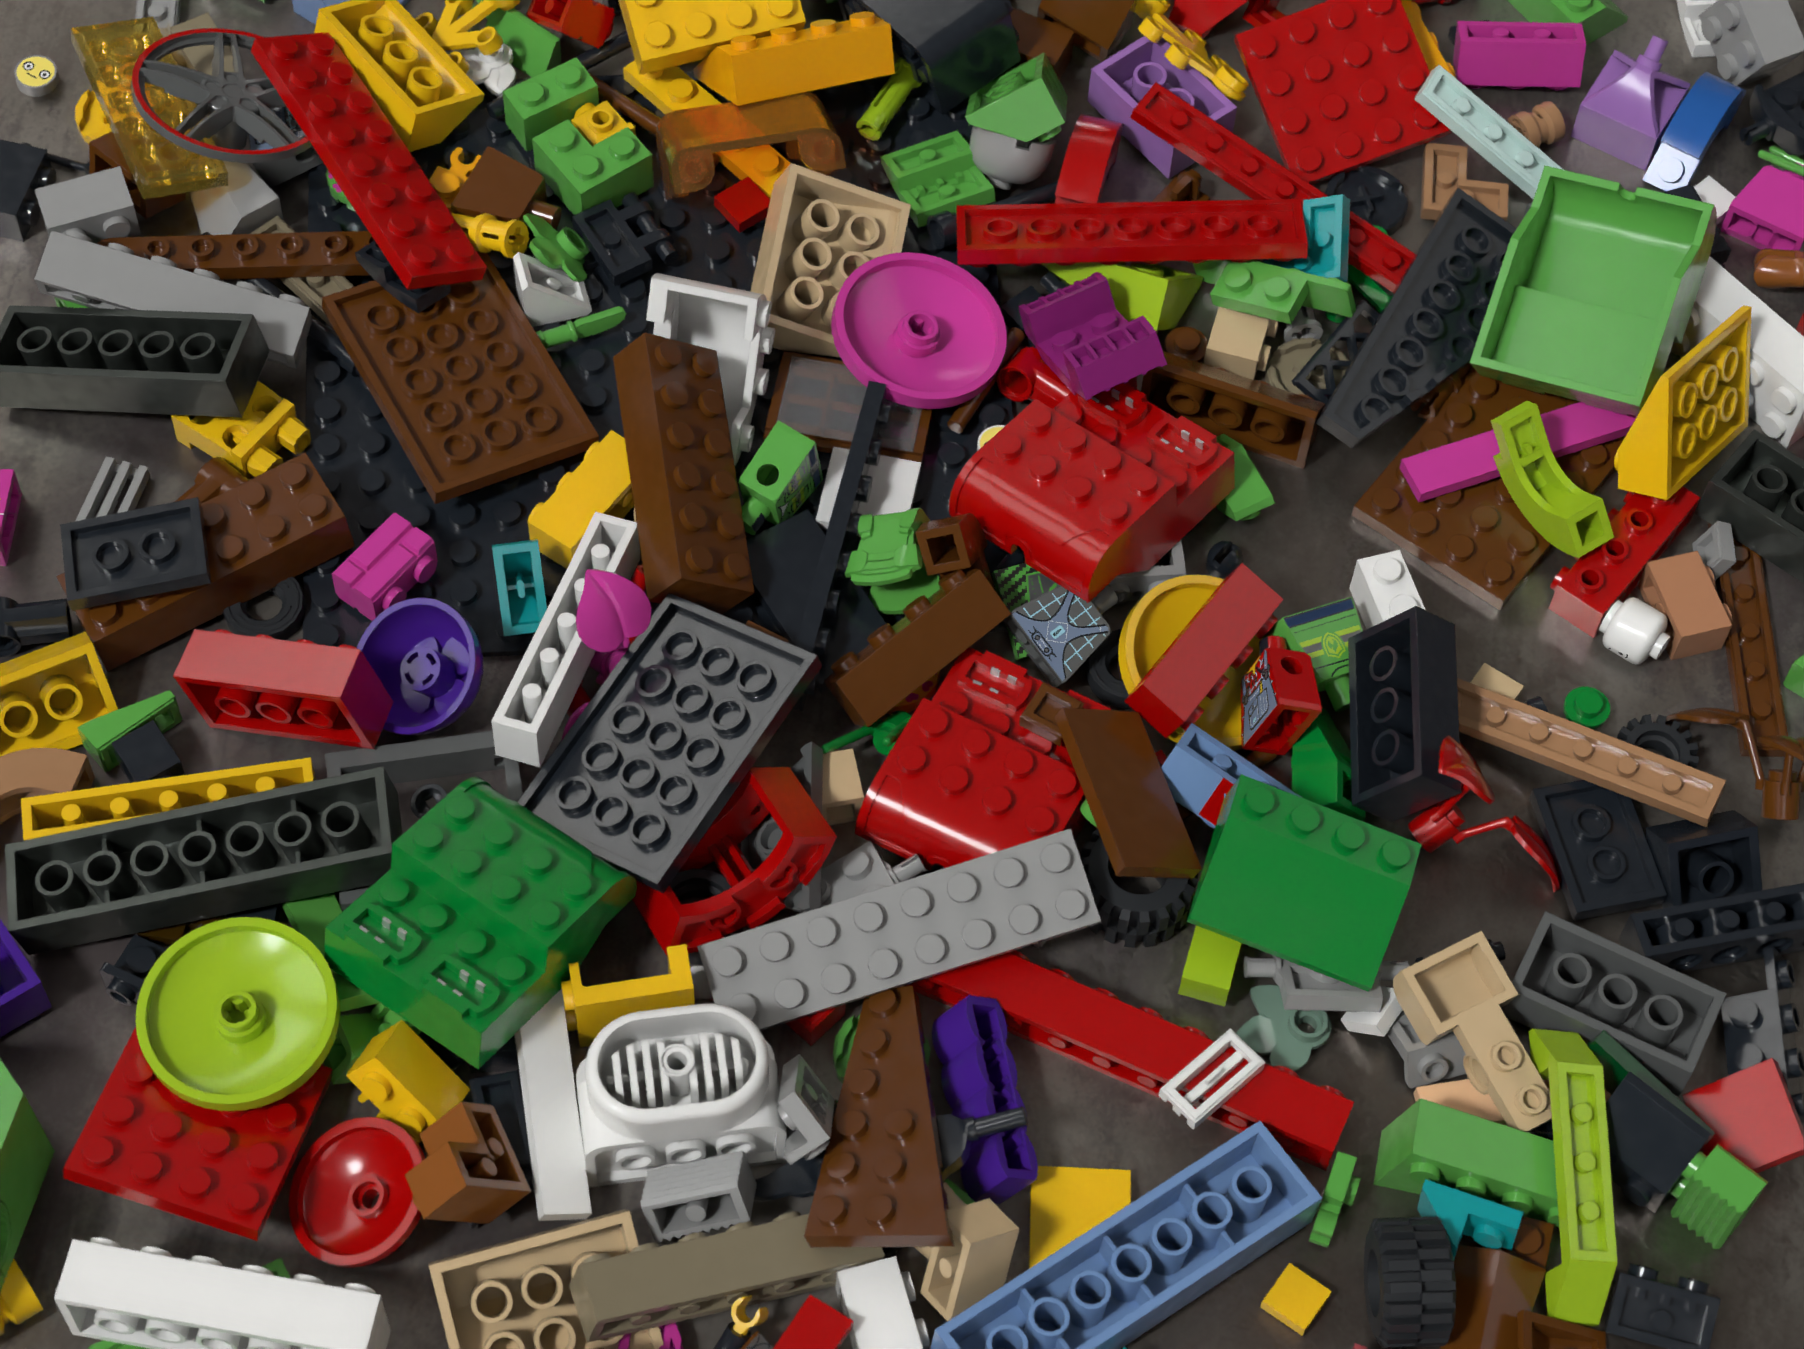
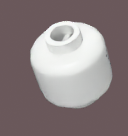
M1635 597L1627 599L1624 603L1617 600L1599 627V631L1604 633L1603 645L1635 665L1643 663L1649 656L1657 660L1671 639V636L1664 633L1668 624L1667 616Z

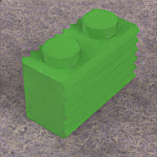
M1719 1144L1716 1145L1708 1157L1699 1151L1683 1171V1177L1670 1193L1678 1199L1671 1210L1672 1218L1679 1217L1680 1224H1687L1688 1230H1695L1696 1237L1703 1236L1705 1243H1712L1713 1249H1720L1746 1217L1768 1181Z

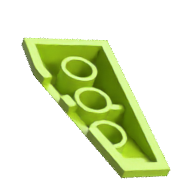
M1081 262L1062 266L1056 263H1041L1070 285L1074 284L1077 280L1081 281L1090 277L1091 274L1099 272L1108 280L1116 310L1128 322L1144 316L1157 334L1159 330L1174 329L1202 285L1203 276L1160 264L1131 263L1130 266H1127L1126 262H1119L1114 265H1105L1099 262Z

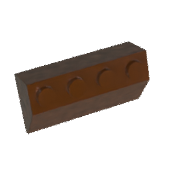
M1165 351L1163 353L1167 365L1163 367L1158 366L1143 375L1141 392L1146 394L1147 401L1178 419L1182 415L1216 436L1225 434L1242 444L1247 451L1304 469L1320 427L1315 422L1323 411L1325 403L1313 400L1304 394H1294L1273 387L1264 381H1254L1230 373L1224 368L1211 367L1189 360L1183 355L1171 354Z

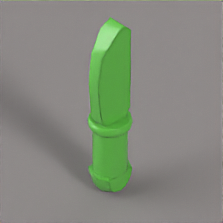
M617 306L577 319L573 323L572 321H567L565 325L543 332L539 330L536 334L547 350L569 341L576 342L578 338L611 329L624 320L626 312L623 307Z

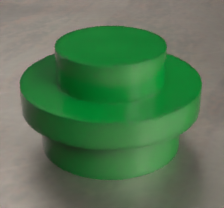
M1583 686L1575 688L1568 693L1563 704V711L1567 720L1594 730L1601 727L1607 721L1610 714V703L1601 691Z

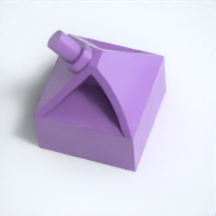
M1653 35L1644 55L1639 54L1637 59L1615 50L1580 104L1570 137L1646 171L1662 143L1661 139L1685 99L1691 85L1660 70L1662 63L1659 61L1668 41Z

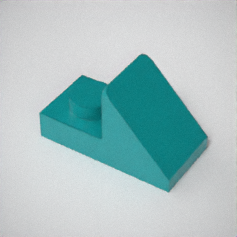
M1426 1179L1417 1207L1421 1217L1437 1216L1441 1220L1450 1240L1453 1260L1455 1259L1463 1234L1473 1237L1474 1241L1487 1248L1497 1249L1503 1247L1512 1250L1523 1215L1522 1211Z

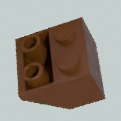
M1042 0L1038 7L1037 17L1052 23H1058L1065 28L1075 31L1073 45L1103 62L1111 57L1131 27L1137 0Z

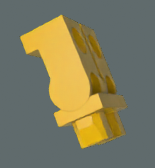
M260 381L256 383L242 418L195 416L190 420V415H171L177 441L190 449L196 446L213 458L222 457L248 479L283 464V459L275 454L282 446L294 454H300L311 443L310 431L297 419L294 404L285 398L282 399Z

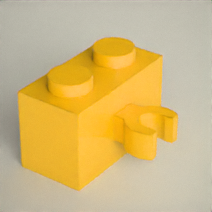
M403 1020L373 1037L345 1075L361 1091L357 1099L360 1103H364L369 1099L380 1110L376 1118L389 1119L409 1132L417 1143L422 1141L419 1134L463 1101L470 1090Z

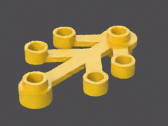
M445 0L446 5L439 22L430 12L420 14L415 20L444 51L478 47L483 55H492L503 44V39L494 27L488 26L480 31H467L497 8L504 11L511 10L519 4L520 0H483L473 8V0ZM460 52L449 53L448 55L467 74L469 63Z
M1137 0L1135 13L1143 19L1138 30L1154 43H1158L1161 38L1171 43L1172 45L1164 53V56L1174 66L1184 70L1188 64L1212 80L1214 82L1213 85L1230 101L1232 99L1242 101L1245 98L1246 94L1244 91L1249 86L1247 80L1217 55H1212L1209 59L1205 49L1206 42L1197 33L1190 29H1186L1182 33L1164 15L1170 7L1167 0Z

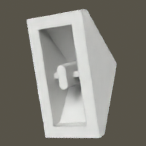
M518 252L513 256L518 300L522 311L532 327L587 316L592 312L584 281H573L563 269L549 268L538 259Z

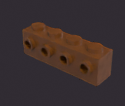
M959 569L949 572L938 582L941 589L928 599L923 595L912 601L902 611L905 614L904 618L894 626H891L889 623L881 626L868 636L867 641L869 645L857 655L853 651L847 653L831 666L834 673L827 677L824 683L855 725L864 727L872 725L1011 614L980 569H965L964 571Z

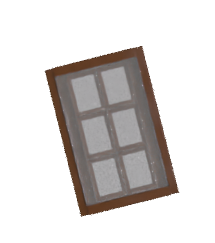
M784 351L765 425L763 442L779 420L815 441L817 451L832 453L833 447L850 449L867 387L856 379L843 361ZM886 399V402L893 404L888 429L880 428L878 439L883 440L881 455L921 462L922 465L934 409L908 407Z

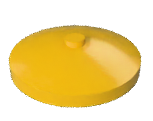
M1207 575L1178 576L1158 584L1136 603L1124 622L1118 648L1120 672L1128 695L1224 579ZM1256 636L1248 643L1254 649L1248 658L1236 670L1230 665L1225 671L1224 675L1229 681L1212 700L1205 696L1199 706L1204 709V712L1194 723L1233 751L1242 749L1240 684L1242 677L1260 656L1258 644L1261 639ZM1179 727L1167 738L1178 743L1185 730Z

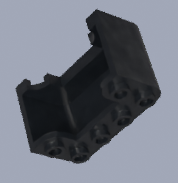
M838 0L844 21L850 20L849 16L853 13L873 12L875 16L891 25L893 50L910 64L914 80L918 83L924 81L931 86L933 96L929 98V102L942 115L1021 61L1017 44L1020 37L1012 23L1010 13L1013 12V8L1009 0Z

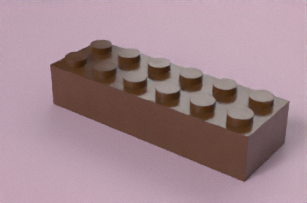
M644 332L613 357L647 597L650 602L662 603L667 594L671 593L722 615L755 592L717 351Z
M306 452L201 504L211 576L210 584L74 611L84 631L92 641L94 649L107 672L221 615L226 607H230L238 602L244 603L276 587V584L281 581L295 577L355 547L345 515ZM64 572L56 577L67 597Z

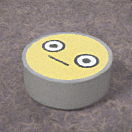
M31 55L25 57L18 62L14 70L17 87L27 96L40 97L47 95L57 87L59 82L57 67L46 56Z

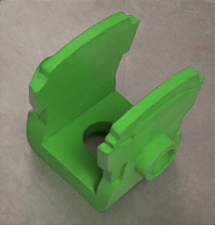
M922 508L881 515L867 514L861 515L859 518L858 534L861 536L857 551L851 552L845 576L851 578L855 585L872 586L868 598L879 614H904L902 612L903 609L912 601L923 595L928 599L941 589L938 584L941 580L940 576L937 574L927 575L915 534L924 522L930 521Z

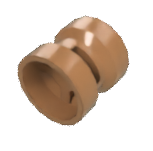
M1545 101L1536 105L1530 113L1521 111L1511 115L1507 121L1538 148L1542 143L1550 145L1558 142L1565 135L1563 116L1557 106L1551 101Z

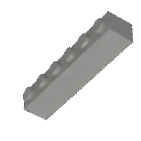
M51 230L34 278L40 293L86 307L100 309L253 314L270 350L266 360L297 369L312 323L310 307L305 306L303 300L287 294H280L279 298L263 294V290L260 287L248 282L238 281L236 285L220 281L218 275L208 270L197 268L194 269V272L179 269L175 262L164 257L152 256L151 260L134 255L132 249L117 243H109L108 247L92 243L90 237L77 231L66 230L65 234Z

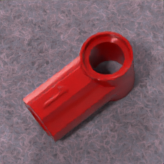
M1034 347L1021 349L997 375L998 388L1002 394L1008 399L1022 402L1026 399L1030 401L1037 399L1053 409L1071 393L1067 386L1042 360L1037 348Z

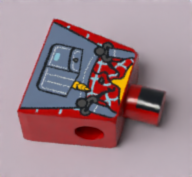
M1268 636L1259 641L1260 656L1241 680L1242 749L1285 756L1322 712V706L1311 657L1305 652L1287 650L1286 640L1283 637Z

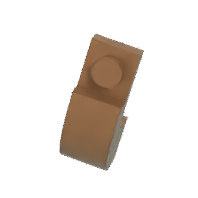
M31 748L1 756L0 825L10 817L22 813L21 798L90 789L95 776L88 756L58 748Z

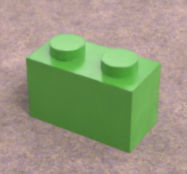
M577 57L503 91L506 125L525 151L528 152L533 149L532 138L567 119L571 122L576 111L586 103H593L597 106L599 104L598 85Z

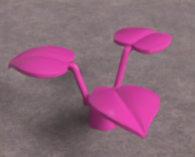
M588 569L585 573L584 589L577 609L576 628L581 641L587 647L596 651L589 666L599 673L596 682L602 686L628 650L630 645L629 638L644 633L648 628L651 620V605L645 592L627 578L609 571ZM589 702L580 706L571 715L564 728L562 740Z

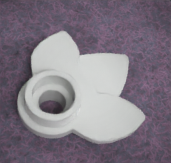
M503 43L501 48L492 55H483L478 47L474 50L458 51L469 63L467 76L476 85L484 83L492 94L501 97L503 91L514 84L516 72L511 66L513 53L508 45Z

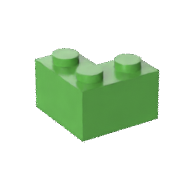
M568 119L532 138L535 171L542 174L546 184L573 215L609 199L615 207H618L622 204V199L627 194L634 192L639 195L654 186L652 154L628 127L594 146L590 145Z

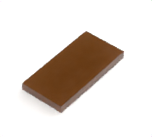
M1063 707L1054 718L1116 876L1194 878L1202 868L1139 712Z

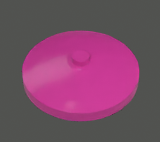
M903 252L887 254L867 261L846 279L840 289L832 312L831 328L834 344L848 370L866 387L869 381L886 384V399L908 407L941 409L953 407L971 400L980 394L993 380L1006 350L1007 333L1004 318L997 302L988 289L963 268L932 255Z

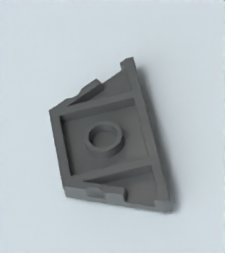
M810 742L800 749L803 757L791 767V770L822 814L823 749ZM768 813L763 821L737 845L754 871L776 847L783 832L771 814ZM821 868L807 886L800 882L783 899L786 905L785 909L804 913L821 907Z

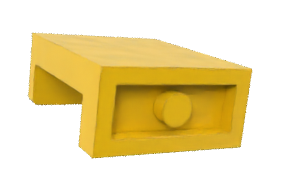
M687 945L667 947L668 974L587 987L581 983L579 963H569L570 980L561 981L567 1030H577L580 1048L591 1046L595 1037L605 1026L626 1014L695 1005L694 986Z

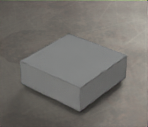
M1717 521L1692 543L1693 551L1699 552L1704 565L1712 570L1715 580L1736 563L1732 528L1729 523Z

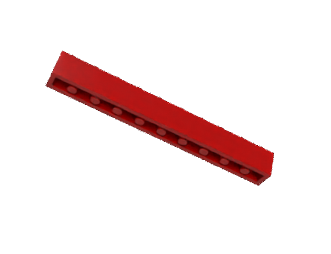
M1016 950L904 985L913 986L915 992L949 1007H953L968 995L996 999L1004 1013L1007 1032L1160 1098V1088L1215 1042L1197 1028L1189 1026L1182 1028L1164 1020L1162 1015L1147 1007L1136 1008L1124 1003L1109 990L1103 988L1092 989L1076 982L1071 975L1060 969L1053 968L1048 970L1030 962L1028 957ZM1230 1046L1178 1092L1184 1097L1235 1053L1236 1050ZM1246 1059L1192 1106L1195 1109L1198 1108L1249 1062ZM1265 1063L1264 1069L1207 1119L1238 1133H1241L1260 1120L1288 1155L1326 1171L1355 1102L1347 1099L1336 1088L1326 1085H1314L1300 1079L1296 1072L1287 1067H1273Z

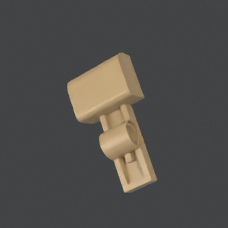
M1482 931L1401 970L1393 978V989L1396 998L1421 1042L1428 1045L1453 1032L1465 1052L1463 1064L1470 1082L1477 1091L1491 1096L1507 1126L1528 1133L1552 1120L1550 1091L1501 1007L1507 1005L1519 994Z

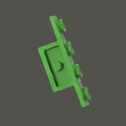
M1251 259L1247 262L1207 260L1203 263H1193L1196 275L1203 276L1202 282L1215 285L1210 293L1214 306L1292 324L1301 306L1346 317H1352L1356 311L1351 285L1337 278H1325L1304 273L1296 268L1287 269L1266 264L1258 259Z

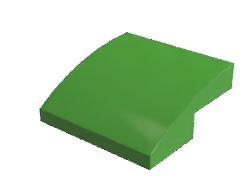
M957 130L881 156V164L900 201L911 205L909 216L918 228L926 226L927 219L931 215L943 211L957 213L956 205H986L995 202L993 185L975 166L970 145Z

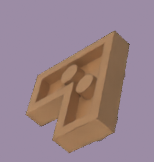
M1427 142L1423 151L1421 219L1436 220L1450 196L1457 188H1460L1507 222L1509 184L1467 180V146Z

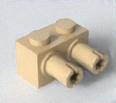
M944 1182L943 1187L947 1193L949 1209H947L948 1222L953 1234L954 1247L914 1248L928 1259L920 1293L948 1322L1005 1284L1019 1228L989 1198L967 1205Z

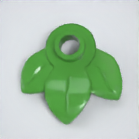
M526 213L523 216V220L535 236L529 244L533 255L545 266L552 269L562 268L571 280L583 282L587 278V274L582 264L585 261L584 256L589 253L584 240L569 227L556 231L543 218Z

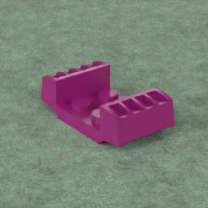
M1095 272L1090 277L1081 281L1077 280L1074 284L1063 289L1059 288L1056 292L1045 297L1041 296L1038 300L1027 305L1018 306L1025 334L1037 348L1042 360L1074 395L1079 394L1086 401L1091 399L1093 395L1102 391L1107 392L1111 387L1123 382L1127 383L1129 379L1140 374L1145 375L1149 370L1167 365L1154 328L1144 316L1128 322L1116 310L1108 280L1099 272Z

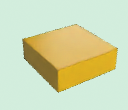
M1289 1263L1263 1299L1260 1308L1303 1336L1330 1298L1332 1291Z

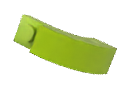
M1525 401L1491 420L1500 453L1493 456L1500 476L1522 514L1541 536L1559 550L1576 558H1580L1614 538L1603 498L1587 493L1577 487L1566 476L1556 461L1549 445L1537 404Z

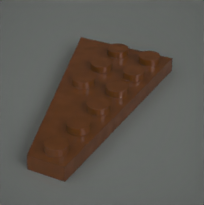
M901 986L864 998L832 1123L831 1138L826 1147L804 1237L810 1247H954L953 1234L949 1227L947 1209H949L947 1193L943 1187L941 1173L943 1164L935 1108L929 1089V1083H931L930 1073L925 1061L923 1047L925 1038L920 1003L913 986Z

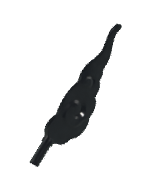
M1021 1106L978 1118L971 1116L962 1119L951 1114L936 1116L943 1164L941 1167L943 1183L949 1175L956 1172L966 1163L973 1142L980 1141L981 1137L1028 1126L1024 1107ZM823 1150L820 1154L809 1160H805L802 1157L792 1164L786 1163L772 1173L755 1179L757 1185L754 1200L769 1201L787 1196L798 1198L814 1196L826 1150Z

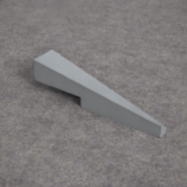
M164 91L161 94L169 126L176 129L195 108L188 100L166 94ZM188 129L184 135H187L191 130ZM176 145L179 159L186 165V183L201 234L209 232L212 235L250 234L277 215L283 219L279 197L247 163L209 158Z

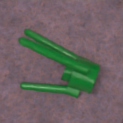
M905 711L892 712L883 721L878 719L869 727L863 726L822 745L823 754L872 735L873 744L877 751L888 756L912 716Z

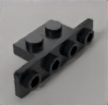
M1774 946L1763 947L1768 990L1725 997L1721 1006L1728 1076L1774 1058L1779 1064L1804 1129V1093H1801L1799 1078L1804 1077V1057L1799 1047L1796 1048L1795 1032H1800L1801 1022L1796 1005L1791 1003L1789 989L1796 986L1795 972L1789 959L1784 960Z

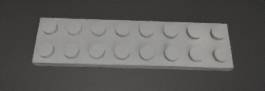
M1070 828L699 945L697 948L714 1003L740 1011L750 1018L759 1030L762 1031L867 998L889 989L892 990L1100 924L1101 919Z

